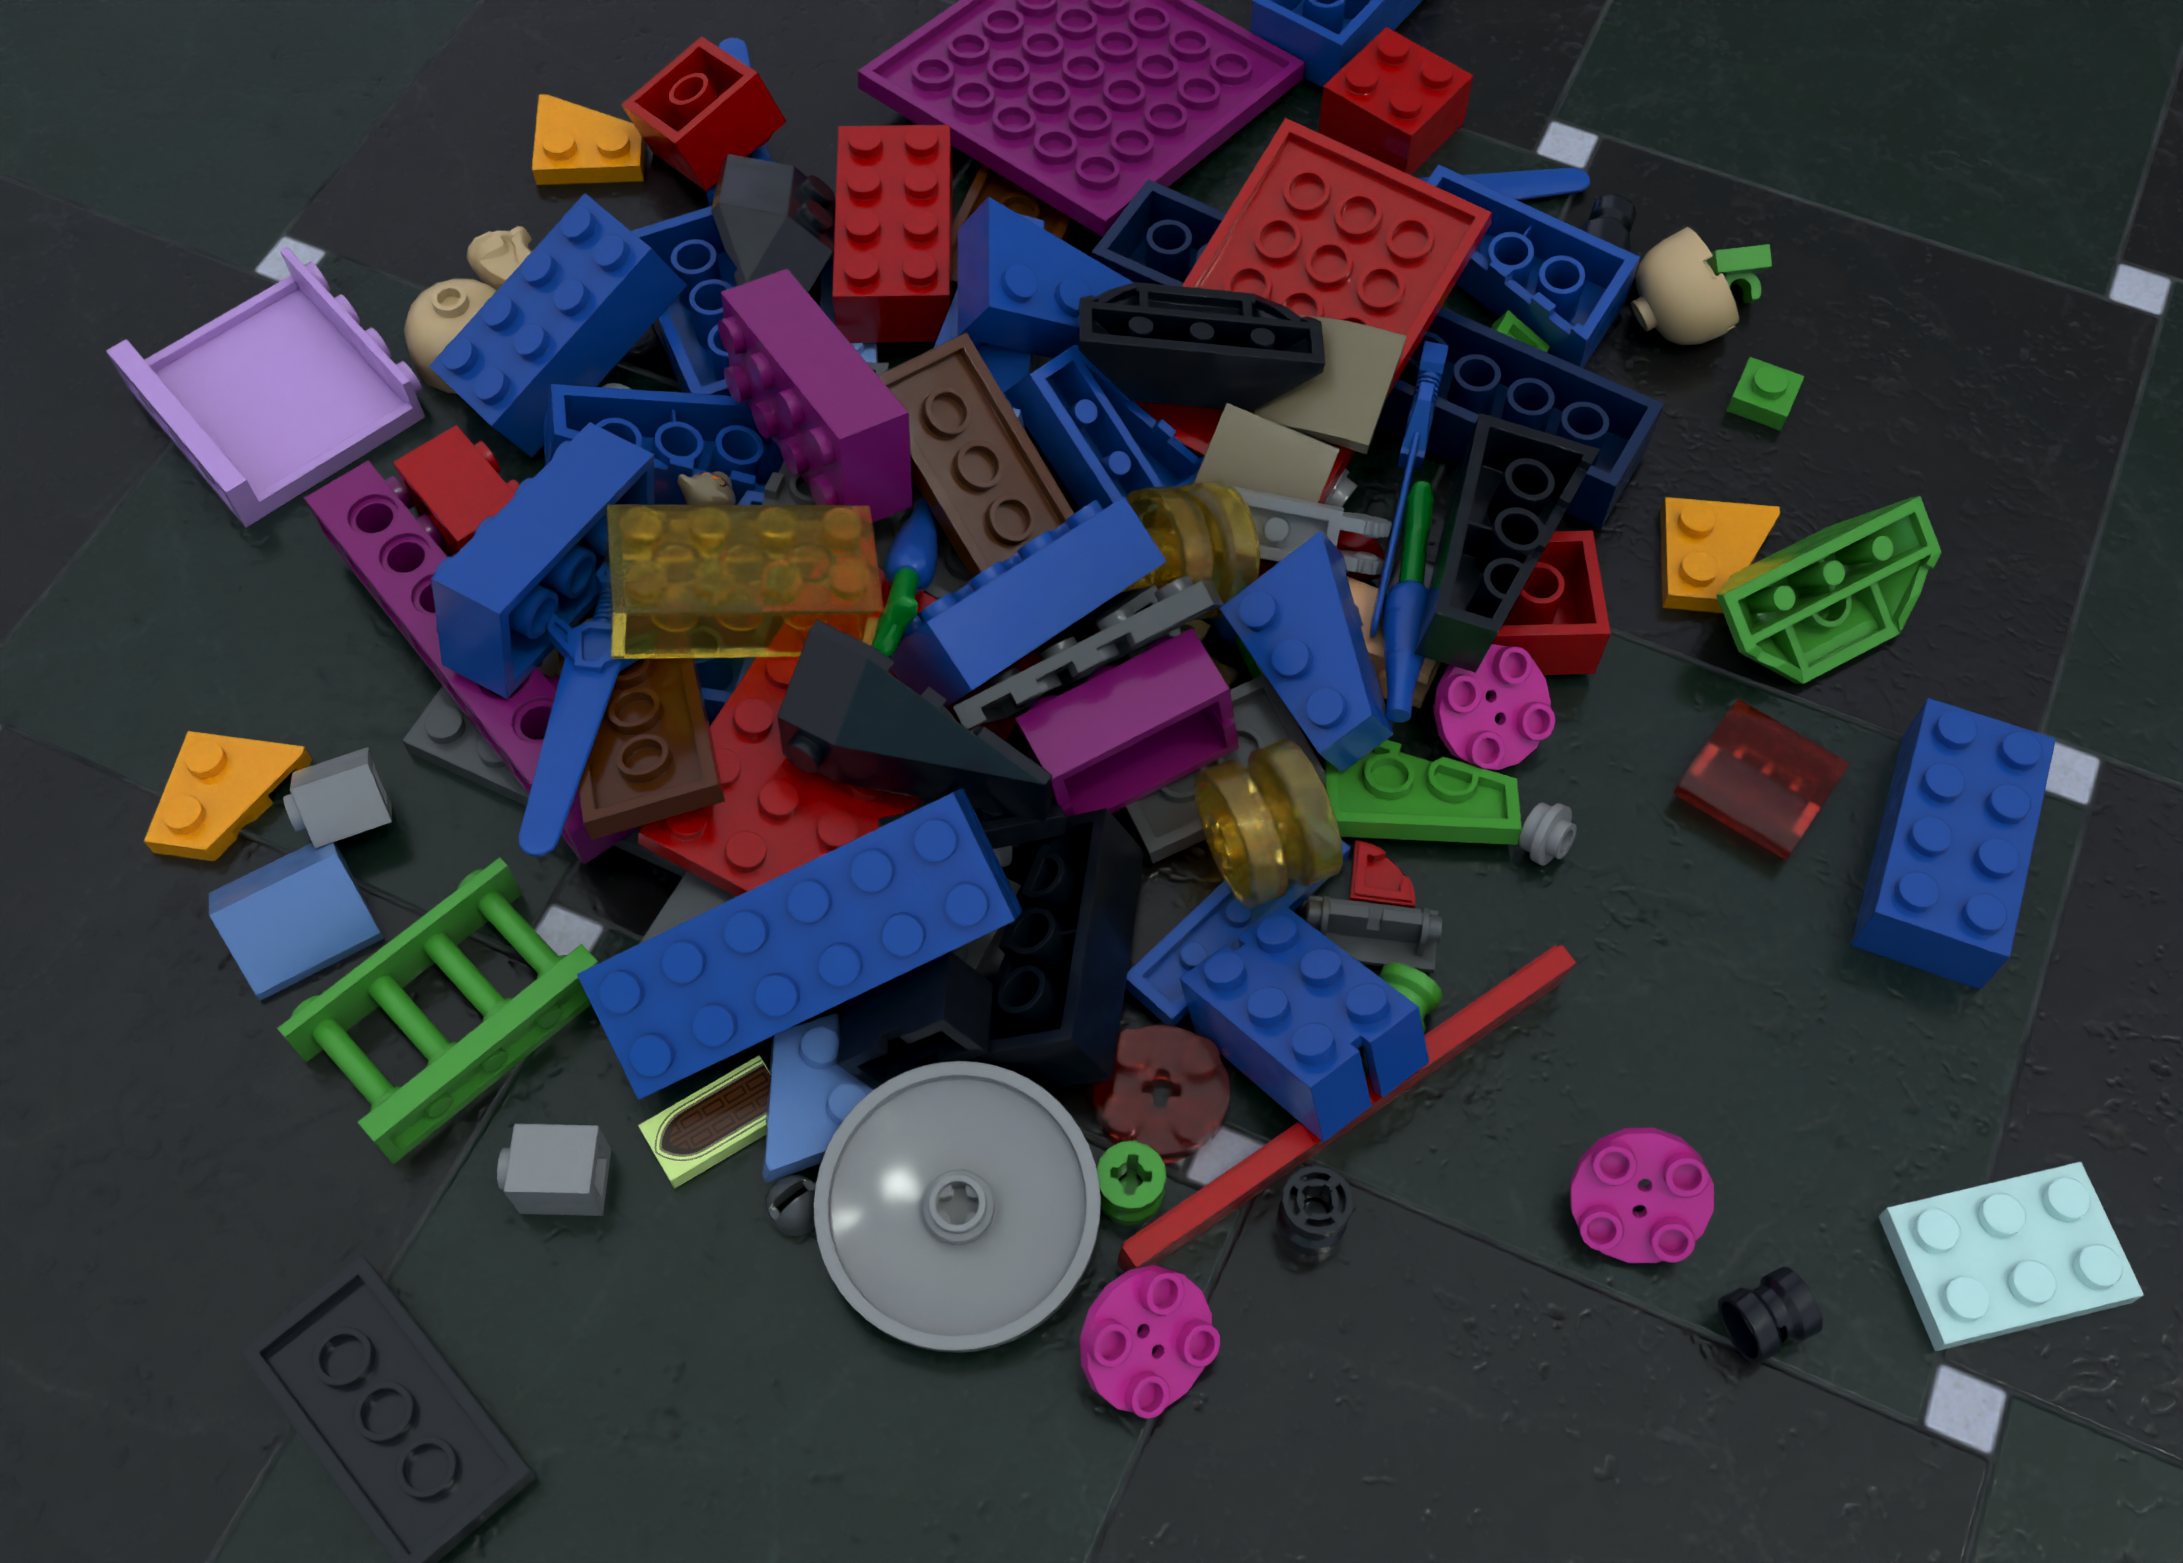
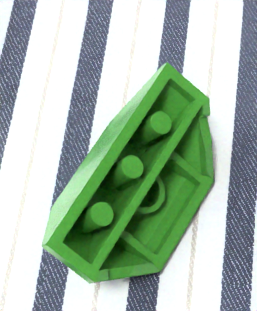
M1915 496L1828 526L1732 574L1716 596L1738 652L1795 684H1804L1899 635L1921 594L1928 570L1934 568L1942 551L1921 496Z

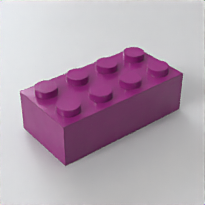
M784 269L722 291L721 299L724 319L718 321V330L729 357L730 367L724 369L727 388L737 403L744 401L751 410L760 434L765 439L772 437L779 446L789 471L794 476L801 474L810 486L812 497L819 510L824 514L830 512L842 526L843 530L848 533L856 530L858 527L912 507L909 412L788 269Z

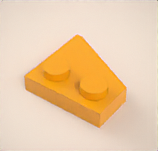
M547 94L539 95L532 172L536 185L644 181L646 142L633 123Z
M1665 497L1660 509L1662 608L1723 613L1716 595L1732 574L1752 565L1758 551L1777 522L1780 515V507Z
M188 731L144 839L145 844L156 854L215 862L237 840L240 830L245 825L256 821L273 804L268 795L293 770L298 771L310 767L312 757L305 746Z

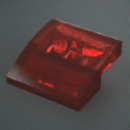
M1738 699L1678 783L1673 794L1787 860L1850 763Z

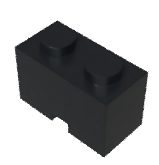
M950 951L845 1001L836 1064L874 1090L886 1081L921 1066L940 1062L968 1061L988 1053L993 983Z

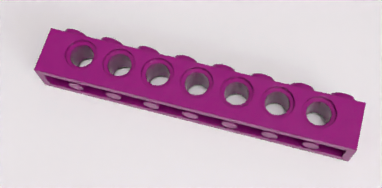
M368 460L304 497L323 535L521 786L530 794L544 740L537 739L546 733L560 677L555 674L547 679L539 669L543 665L542 661L515 690L517 692L506 699L442 665L431 578L438 565L447 558L441 550L445 543L439 531L426 514L415 518L409 511V509L414 507L403 486L394 476L384 480ZM577 789L561 836L585 865L642 826L591 840L583 823L579 791Z

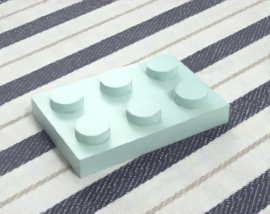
M2082 1162L1888 1207L1878 1216L1935 1352L2130 1304L2144 1296Z

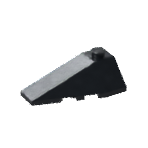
M820 620L815 622L810 628L777 715L782 753L794 766L807 773L818 772L838 783L917 798L923 797L938 800L964 788L972 807L975 809L1039 821L1046 820L1051 812L1052 774L988 728L977 726L970 731L961 725L943 706L947 699L929 686L922 695H919L888 672L895 662L876 648Z

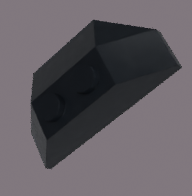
M728 154L722 160L711 211L725 251L738 269L734 273L738 286L788 269L809 293L833 253L836 199L833 191L824 181L814 175L807 177L799 169L791 165Z
M1135 282L1110 289L1097 297L1089 295L1079 299L1078 350L1131 401L1224 409L1226 403L1251 412L1323 373L1325 367L1321 321L1310 316L1301 318L1288 307L1254 293Z

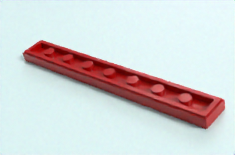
M1562 944L1559 947L1557 945L1553 946L1425 1034L1429 1063L1382 1098L1373 1091L1370 1074H1367L1365 1077L1372 1106L1327 1141H1321L1302 1123H1296L1124 1241L1117 1263L1124 1273L1131 1269L1159 1264L1559 986L1577 962Z

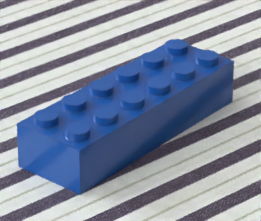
M961 788L578 973L577 976L639 1100L1015 921L1023 910L964 788Z

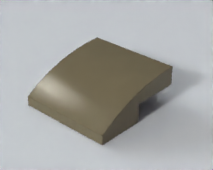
M1310 316L1322 323L1325 353L1323 373L1255 409L1254 414L1309 437L1367 454L1403 353L1407 336L1364 324Z
M1226 403L1177 525L1212 539L1223 484L1318 503L1340 449ZM1262 559L1275 565L1279 563L1277 561Z

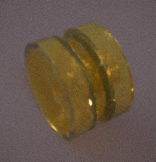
M1221 481L1188 484L1178 488L1173 485L1144 488L1132 491L1126 497L1167 562L1122 592L1150 585H1156L1159 590L1167 584L1189 575L1194 584L1201 580L1212 581L1224 605L1258 579L1260 548L1257 528L1248 504L1235 488ZM1221 606L1198 617L1196 620L1224 616L1219 609Z
M1287 738L1250 752L1247 769L1232 759L1196 772L1194 792L1203 832L1225 882L1235 897L1246 908H1253L1284 896L1289 878L1299 886H1310L1339 874L1343 864L1342 842L1334 811L1312 763L1301 748Z

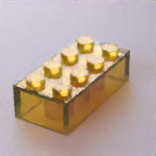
M607 505L605 561L611 659L800 657L810 628L817 620L870 646L872 645L876 624L883 611V601L870 506Z

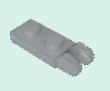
M1223 484L1210 548L1280 562L1319 531H1322L1337 547L1340 530L1362 534L1371 538L1390 536L1392 522L1375 516L1344 512L1343 507ZM1339 550L1344 556L1348 571L1369 575H1380L1382 573L1384 560L1375 554L1362 551Z

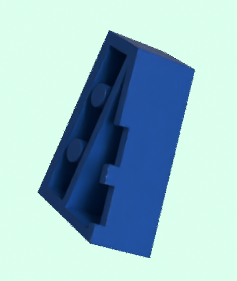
M990 197L958 229V336L967 332L970 339L1054 359L1076 344L1078 346V305L1080 298L1089 295L1097 297L1110 289L1134 283Z
M1076 344L1004 392L1015 409L1021 410L1025 426L1079 509L1097 500L1104 510L1125 496L1142 522L1193 486L1205 457L1204 455L1199 458L1173 435L1176 430L1163 419L1156 421L1139 405L1131 401L1078 350Z
M1319 531L1219 609L1317 752L1343 772L1394 734L1390 720L1385 715L1386 705L1374 662L1370 659L1361 629L1363 623L1350 590L1346 575L1348 570L1344 556L1322 531Z

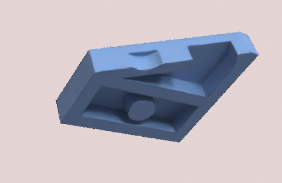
M837 1013L786 1029L773 1037L769 1069L771 1074L770 1091L766 1111V1148L762 1175L766 1183L820 1164L834 1133L845 1117L863 1098L873 1091L872 1088L836 1064L841 1031V1021Z

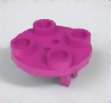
M1492 644L1476 673L1448 665L1436 689L1435 704L1432 708L1439 737L1453 756L1473 766L1500 770L1519 764L1537 748L1540 740H1544L1551 735L1555 726V715L1550 707L1551 700L1546 678L1530 654L1521 647ZM1487 691L1490 692V698L1488 701L1486 700ZM1496 714H1499L1500 717L1498 723L1495 722Z
M1654 1127L1624 1128L1600 1138L1579 1158L1570 1179V1208L1584 1242L1592 1249L1627 1263L1679 1262L1686 1259L1693 1252L1695 1241L1704 1234L1713 1214L1714 1183L1701 1155L1681 1137ZM1642 1179L1650 1180V1183L1646 1186L1638 1185ZM1637 1205L1645 1207L1641 1212H1635L1633 1208Z
M1156 1265L1128 1270L1107 1284L1089 1308L1079 1339L1081 1366L1091 1389L1116 1409L1133 1412L1137 1416L1146 1419L1157 1417L1166 1407L1186 1394L1204 1370V1367L1216 1358L1220 1348V1335L1218 1330L1212 1326V1313L1202 1290L1184 1274ZM1142 1325V1330L1137 1334L1139 1326ZM1157 1345L1156 1351L1152 1354L1153 1348Z

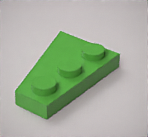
M1385 740L1343 772L1323 757V769L1326 775V784L1323 785L1324 826L1337 837L1518 845L1522 825L1517 778L1447 757H1441L1434 762L1400 752L1402 744L1390 740Z

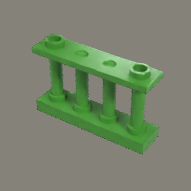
M500 857L485 869L476 870L466 876L454 893L321 995H316L303 1001L293 1011L291 1018L277 1028L306 1063L324 1050L371 1104L370 1113L357 1123L393 1165L591 1005L577 974L599 962L582 944L568 955H557L511 905L522 893L508 865ZM488 921L538 973L537 979L514 998L505 999L457 947L458 944ZM434 963L484 1017L482 1023L459 1042L450 1043L402 989ZM379 1006L428 1060L427 1067L402 1087L394 1088L347 1034L350 1028Z

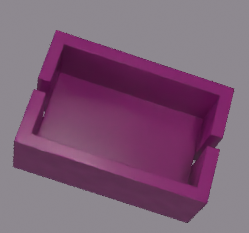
M1193 628L1175 637H1162L1150 644L1144 653L1118 666L1110 665L1103 667L1091 674L1085 683L1059 696L1050 695L1043 697L1032 704L1027 712L1015 717L1029 758L1052 774V795L1058 805L1062 807L1067 817L1104 808L1114 813L1239 749L1236 725L1232 718L1234 717L1230 688Z

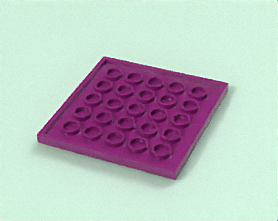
M959 0L859 69L857 75L858 89L917 125H950L952 146L1101 237H1104L1148 179L1168 188L1303 80L1305 62L1194 0Z

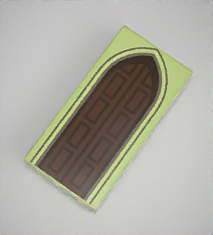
M760 1055L638 1125L674 1189L767 1134L766 1111L771 1074Z

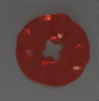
M1169 1025L1146 1026L1138 1030L1128 1029L1119 1033L1113 1079L1094 1082L1093 1087L1094 1110L1102 1128L1104 1125L1108 1134L1117 1140V1144L1120 1142L1137 1141L1149 1145L1159 1153L1164 1163L1181 1161L1193 1155L1195 1149L1205 1145L1211 1137L1213 1139L1225 1122L1230 1099L1228 1073L1220 1060L1219 1050L1215 1043L1208 1038L1197 1036L1186 1029ZM1157 1079L1168 1080L1170 1086L1179 1089L1181 1094L1180 1097H1169L1167 1107L1164 1108L1153 1106V1096L1148 1093H1142L1146 1085H1154Z

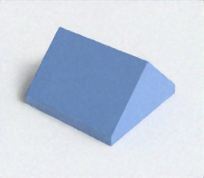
M336 841L318 848H314L313 843H310L208 893L209 916L260 1001L384 939Z

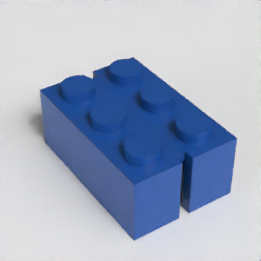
M1284 904L1237 937L1239 949L1234 951L1228 945H1225L1179 978L1195 1032L1323 1142L1327 1141L1372 1106L1362 1059L1358 1050L1359 1047L1362 1045L1364 1047L1373 1091L1382 1098L1429 1063L1419 1007Z

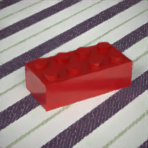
M950 125L838 126L832 299L836 327L850 343L936 342L953 300V167Z

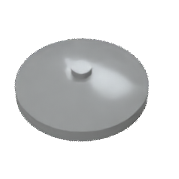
M952 1061L921 1066L886 1081L870 1092L852 1109L834 1133L821 1162L815 1186L814 1224L817 1242L826 1268L841 1294L868 1322L887 1335L915 1347L938 1352L961 1353L994 1348L1014 1341L1044 1323L1060 1309L1081 1281L1090 1263L1100 1226L1101 1199L1096 1164L1090 1147L1073 1117L1057 1099L1030 1079L1011 1070L980 1062Z

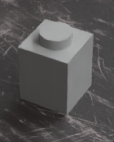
M369 747L293 772L290 785L291 794L283 797L284 805L293 828L297 833L307 830L314 848L392 822V802Z
M514 1124L511 1147L502 1148L497 1165L498 1187L500 1190H504V1193L519 1214L603 1216L612 1149L599 1126Z

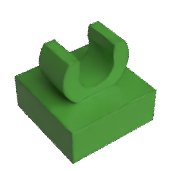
M1770 244L1711 252L1713 257L1706 261L1715 276L1723 273L1729 287L1732 283L1738 284L1743 290L1744 304L1752 303L1760 298L1761 283L1756 275L1772 267Z

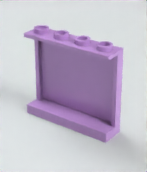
M288 247L280 252L291 274L289 277L144 360L127 339L106 350L128 389L245 528L425 418L416 395L423 391L411 368L404 361L395 364L390 359L391 353L378 332L372 327L364 331L360 326V319L349 301L342 294L334 298L329 293L331 291L330 287L317 266L312 262L303 265Z

